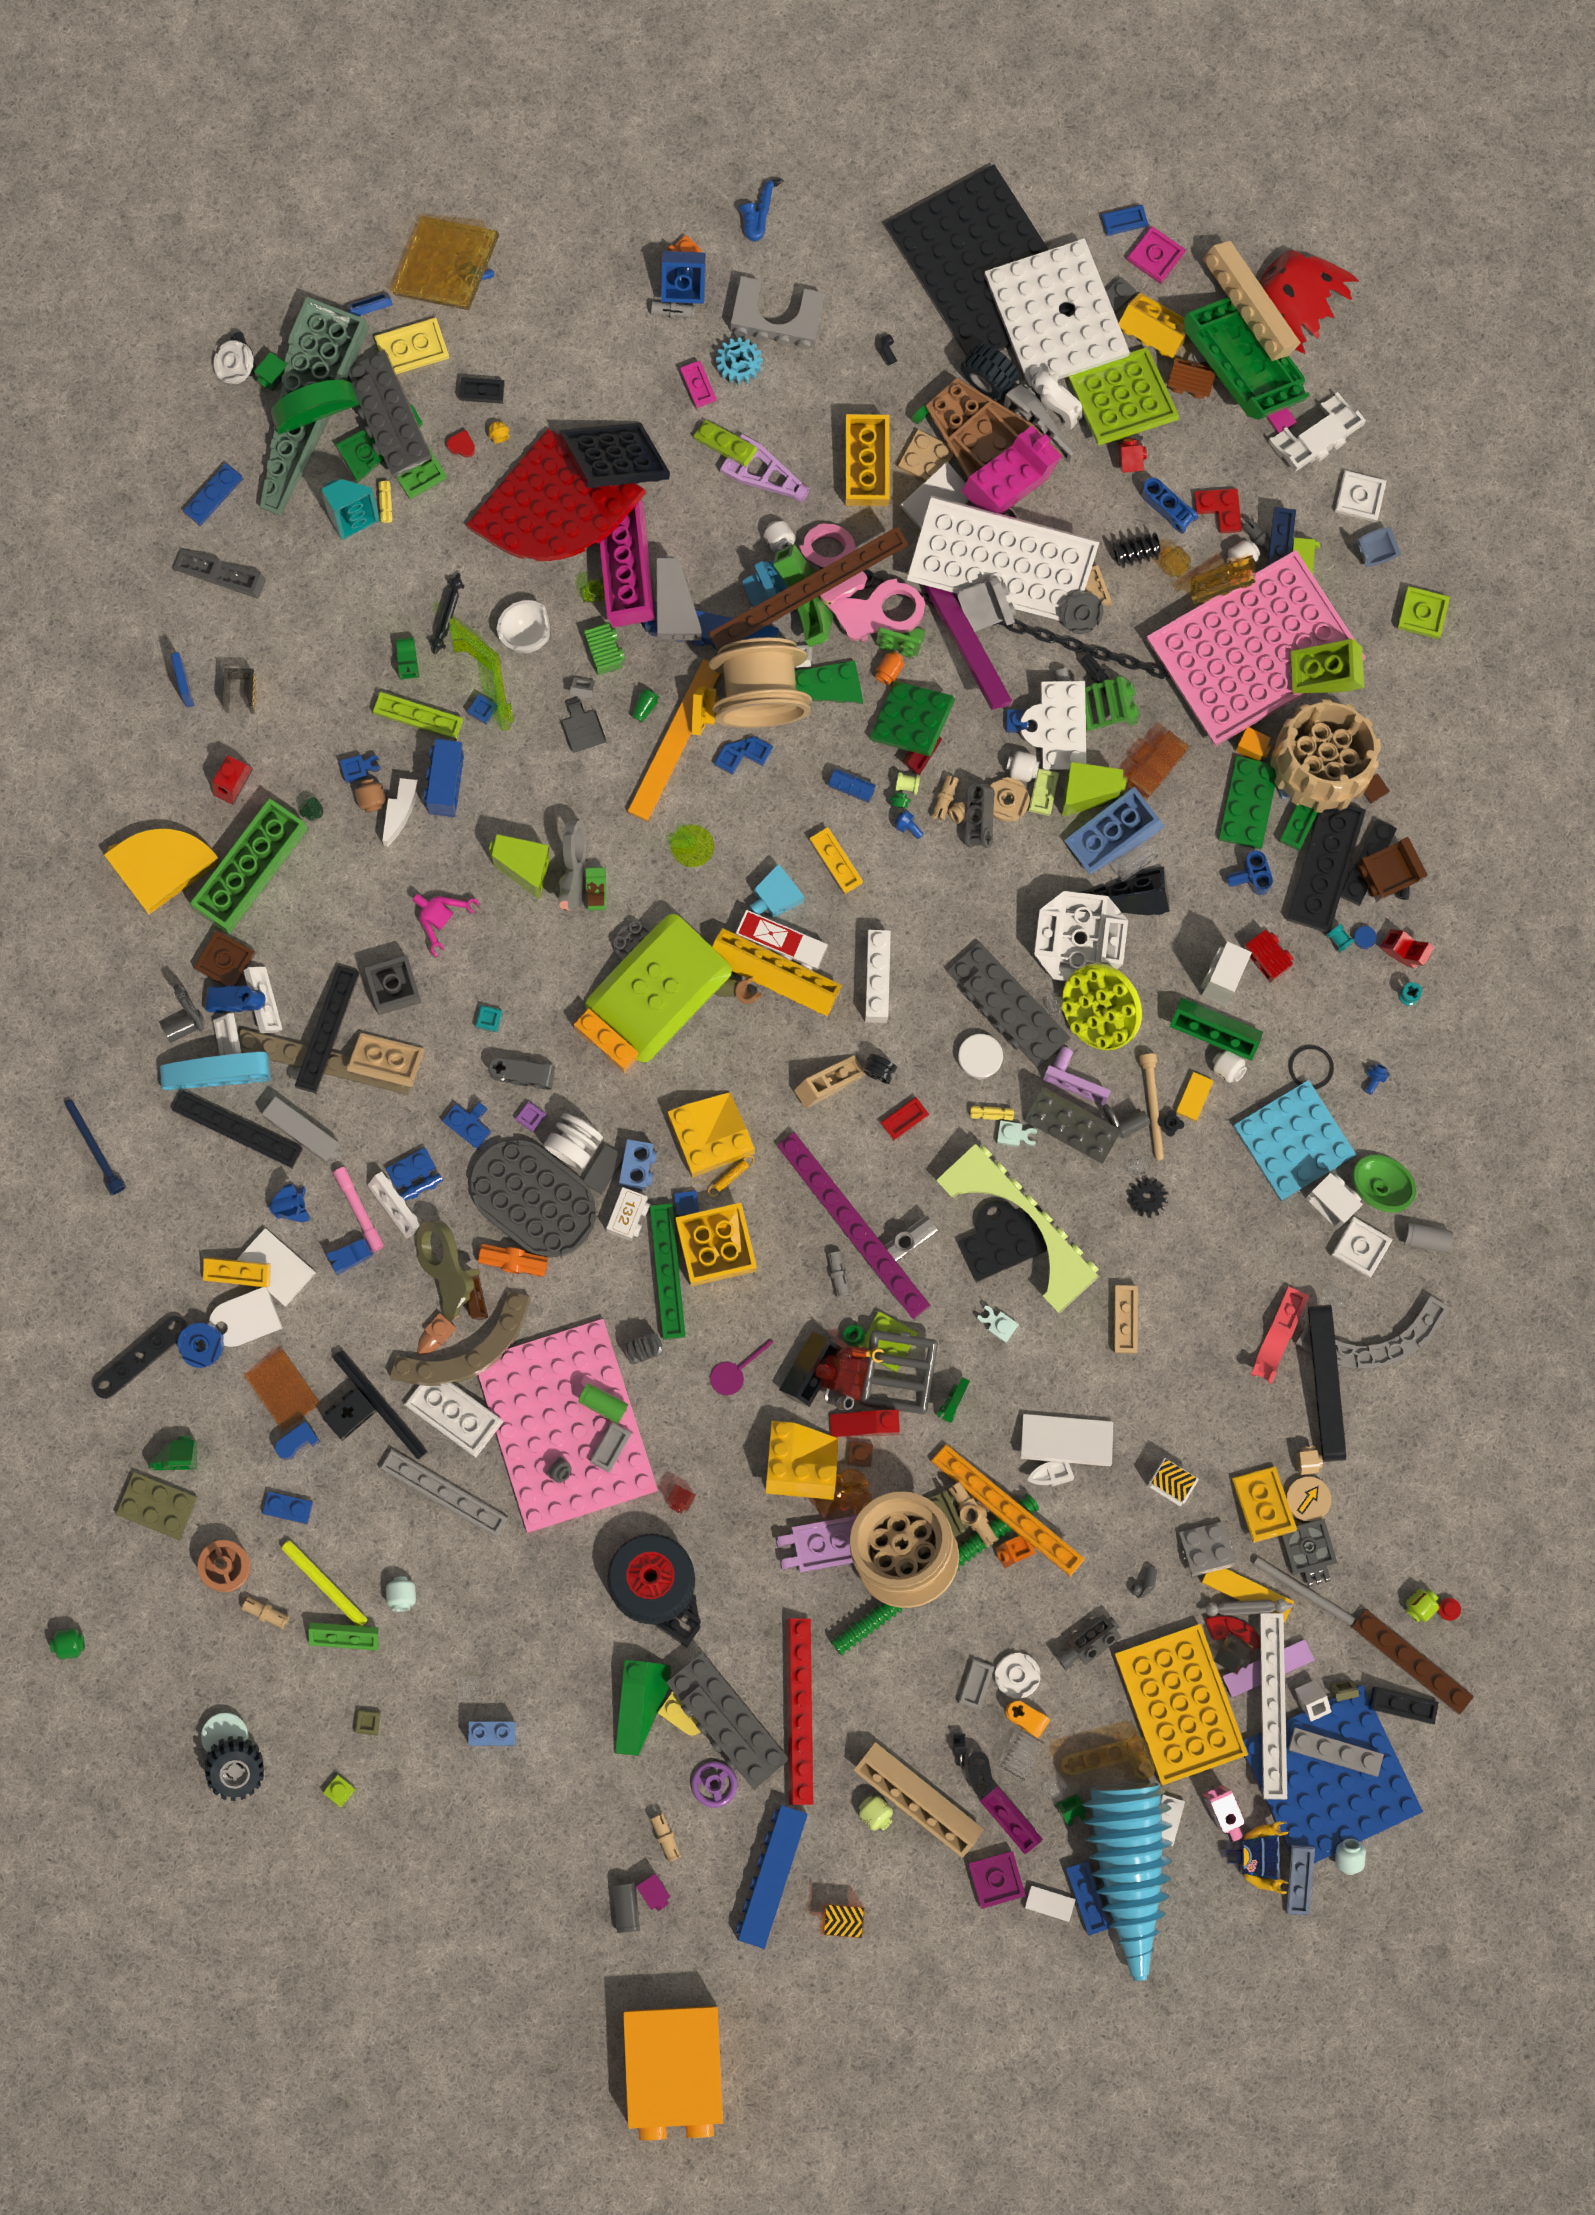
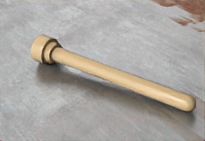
M1144 1054L1139 1056V1060L1146 1074L1154 1154L1156 1160H1162L1164 1154L1161 1127L1158 1125L1160 1118L1154 1068H1156L1158 1063L1157 1054Z

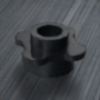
M1170 1110L1167 1116L1158 1120V1125L1167 1136L1172 1137L1178 1129L1184 1127V1122L1179 1120L1175 1111Z

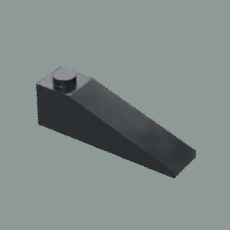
M1164 866L1138 871L1135 873V878L1127 881L1123 877L1116 879V883L1110 887L1102 884L1079 892L1108 896L1121 913L1148 916L1162 915L1170 912Z

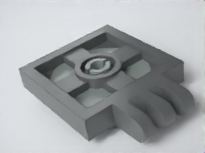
M1325 1519L1296 1526L1297 1530L1295 1532L1281 1535L1292 1575L1304 1572L1308 1587L1313 1586L1311 1577L1315 1578L1317 1585L1322 1584L1321 1574H1323L1326 1583L1331 1581L1327 1566L1336 1564L1337 1559Z

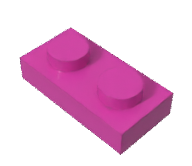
M701 361L680 368L696 409L716 402V396Z

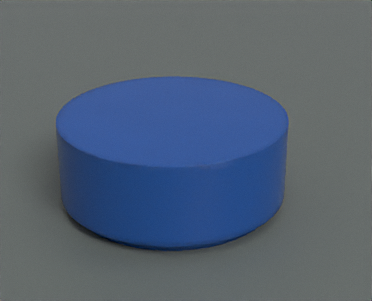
M1362 926L1354 934V943L1361 949H1369L1376 942V932L1369 926Z

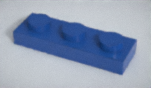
M225 464L183 510L184 514L201 527L243 480V477L228 464Z
M1088 1861L1065 1868L1088 1936L1110 1929L1104 1910H1101L1104 1907L1099 1893H1096L1098 1889L1093 1875H1091L1092 1872Z

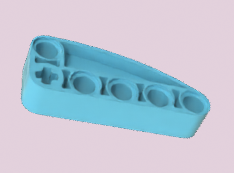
M250 1052L198 1058L161 1065V1089L174 1090L271 1081L270 1057L266 1052Z

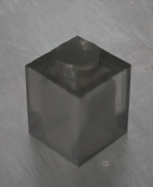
M1229 1633L1213 1661L1237 1675L1241 1667L1246 1669L1252 1659L1249 1653L1253 1646Z

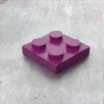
M1013 1851L968 1863L981 1909L1026 1896Z

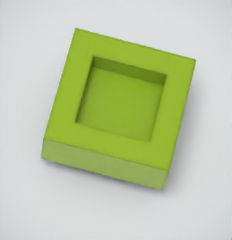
M337 1775L323 1794L342 1808L356 1789Z

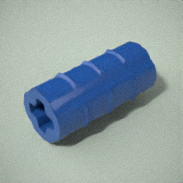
M835 768L828 787L869 803L874 794L876 784Z

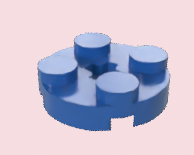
M196 1322L186 1327L180 1333L177 1343L178 1350L183 1356L182 1359L188 1365L196 1368L210 1366L219 1360L223 1353L224 1336L214 1325L207 1322ZM202 1339L206 1344V1348H202L200 1351L196 1341Z

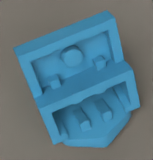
M774 560L770 562L761 561L754 565L757 570L755 574L743 580V586L753 607L788 588L773 565Z

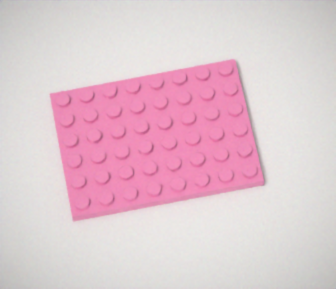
M1297 550L1153 632L1146 639L1214 746H1217L1306 694H1294L1292 691L1291 651L1354 638Z
M604 1319L509 1348L494 1365L478 1374L489 1411L504 1421L496 1431L527 1533L658 1492ZM588 1383L629 1404L617 1425L631 1432L632 1435L610 1474L590 1463L592 1456L613 1421L578 1403ZM561 1456L571 1465V1474L564 1482L556 1483L545 1472Z

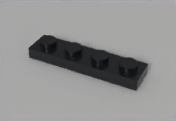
M1377 819L1357 862L1363 857H1368L1388 848L1397 828ZM1356 862L1343 888L1341 898L1360 906L1367 892L1368 884L1365 878L1359 875Z

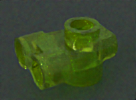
M603 577L600 578V581L591 580L586 586L580 587L583 603L605 600Z

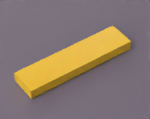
M1228 1569L1205 1573L1201 1582L1238 1601L1271 1600L1276 1602L1278 1599H1283L1288 1603H1292V1605L1294 1603L1293 1600ZM1291 1608L1287 1609L1285 1612L1282 1613L1284 1622L1286 1621Z

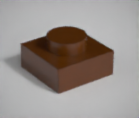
M850 1442L848 1465L871 1467L873 1444Z

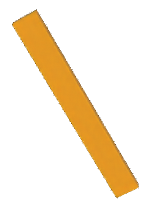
M702 660L628 810L629 814L646 822L649 821L692 734L693 694L701 686L714 689L721 673L715 672L709 667L708 660Z
M947 1444L931 1460L932 1464L955 1483L961 1482L967 1493L1069 1577L1085 1561L1083 1556Z

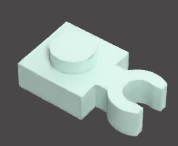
M1000 1120L997 1144L1019 1147L1020 1141H1023L1028 1146H1035L1036 1142L1030 1141L1027 1136L1028 1134H1037V1130L1029 1128L1023 1131L1022 1124Z
M985 1306L983 1309L989 1313L988 1318H982L978 1315L977 1320L984 1324H990L991 1326L987 1331L1006 1343L1019 1324L1002 1312L995 1316L992 1308Z

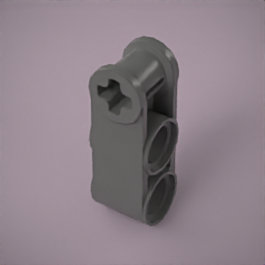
M973 783L967 789L966 832L964 840L969 848L975 845H983V847L989 848L993 843L995 791L990 785Z
M495 1058L490 1062L489 1071L491 1078L495 1081L550 1090L553 1085L555 1066L544 1063H532L525 1060ZM498 1065H501L503 1068L500 1074L496 1073Z

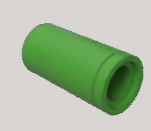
M590 1383L586 1385L578 1400L579 1404L616 1424L620 1422L629 1405Z

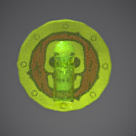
M688 825L680 828L674 834L671 841V851L678 863L685 867L695 868L704 865L710 860L714 853L715 844L712 835L707 829L699 825Z

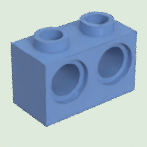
M627 1139L619 1180L620 1187L646 1191L647 1185L651 1186L653 1173L649 1172L650 1166L655 1164L657 1157L654 1144ZM644 1150L647 1156L645 1159L639 1160L635 1158V1152ZM633 1172H640L643 1178L635 1182L630 1176Z
M469 1722L468 1745L516 1746V1722Z

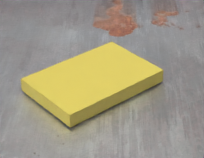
M436 317L374 336L379 352L385 350L388 353L396 374L449 359Z

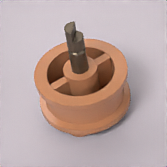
M218 1540L203 1549L199 1556L197 1567L201 1580L208 1587L218 1592H232L240 1588L247 1581L250 1575L251 1562L247 1552L241 1546L229 1540Z

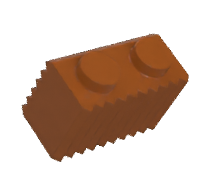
M1175 358L1167 387H1171V391L1182 394L1186 391L1192 393V396L1195 398L1204 399L1205 396H1210L1216 373L1210 366Z

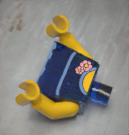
M1279 1821L1275 1824L1260 1825L1247 1832L1244 1840H1239V1850H1226V1863L1239 1864V1873L1244 1874L1245 1880L1256 1888L1275 1891L1279 1894H1287V1892L1280 1890V1885L1282 1883L1289 1884L1288 1881L1279 1879V1836L1288 1834V1832L1280 1830V1825L1287 1822Z

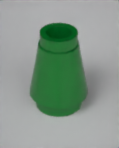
M644 688L642 692H639L631 717L643 723L644 719L659 703L657 702L659 696Z

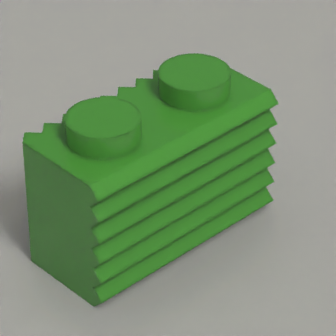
M609 622L585 629L584 636L597 674L601 675L623 668L622 661L625 660L622 647L618 648L615 642L619 640L616 629L611 628Z

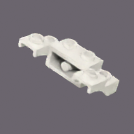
M1338 392L1319 406L1327 417L1300 434L1298 439L1293 436L1287 427L1278 435L1269 439V444L1279 457H1284L1295 472L1309 462L1323 460L1328 456V451L1333 448L1337 450L1346 443V437L1364 425L1366 420L1360 412L1350 406Z

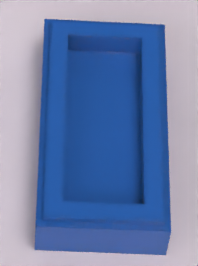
M1143 205L1101 215L1106 236L1148 227Z
M386 292L348 304L347 308L349 313L361 316L392 306L393 304L389 294Z

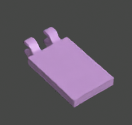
M858 1515L795 1526L791 1528L792 1534L777 1537L778 1547L794 1544L796 1557L781 1560L782 1570L798 1566L799 1573L853 1563L850 1554V1535Z

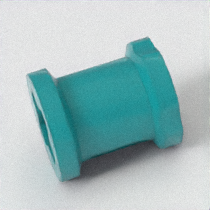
M1342 923L1326 935L1337 945L1339 953L1355 942L1344 931Z
M1414 982L1407 983L1399 993L1402 1004L1406 1006L1416 1004L1421 998L1422 988ZM1408 991H1409L1410 993L1414 992V993H1415L1414 997H1413L1412 995L1408 996V995H1407V992H1408Z

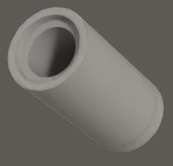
M1408 1223L1405 1230L1404 1245L1449 1253L1453 1240V1231Z

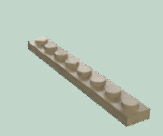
M241 1029L238 1037L241 1053L266 1052L271 1061L301 1068L309 1047ZM334 1052L331 1053L324 1074L409 1095L411 1088L409 1086L347 1071L351 1057Z

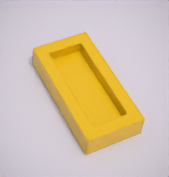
M1193 1072L1176 1114L1196 1122L1214 1080Z

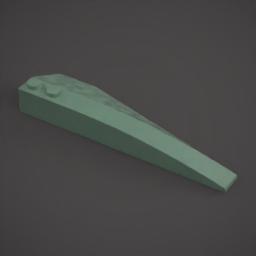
M306 297L289 335L288 353H286L285 358L287 366L282 375V388L278 401L287 394L310 384L328 380L347 381L349 377L348 371L353 367L370 329L366 319ZM331 416L278 435L274 424V434L270 445L271 452L267 463L266 480H264L260 504L261 509L281 516Z

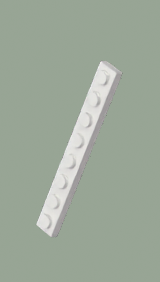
M1260 1613L1263 1799L1286 1800L1284 1618L1282 1613Z

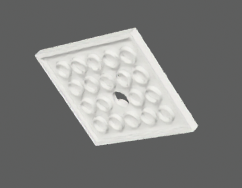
M1085 238L984 272L985 279L1028 388H1033L1031 379L1037 372L1046 371L1051 375L1060 372L1059 379L1130 355ZM1069 302L1073 304L1075 313L1070 317L1061 314L1059 306L1062 303Z

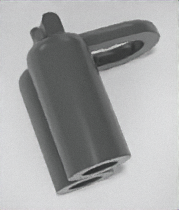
M1108 1104L1103 1105V1111L1109 1123L1121 1130L1118 1137L1126 1138L1150 1124L1147 1114L1139 1108L1117 1120Z

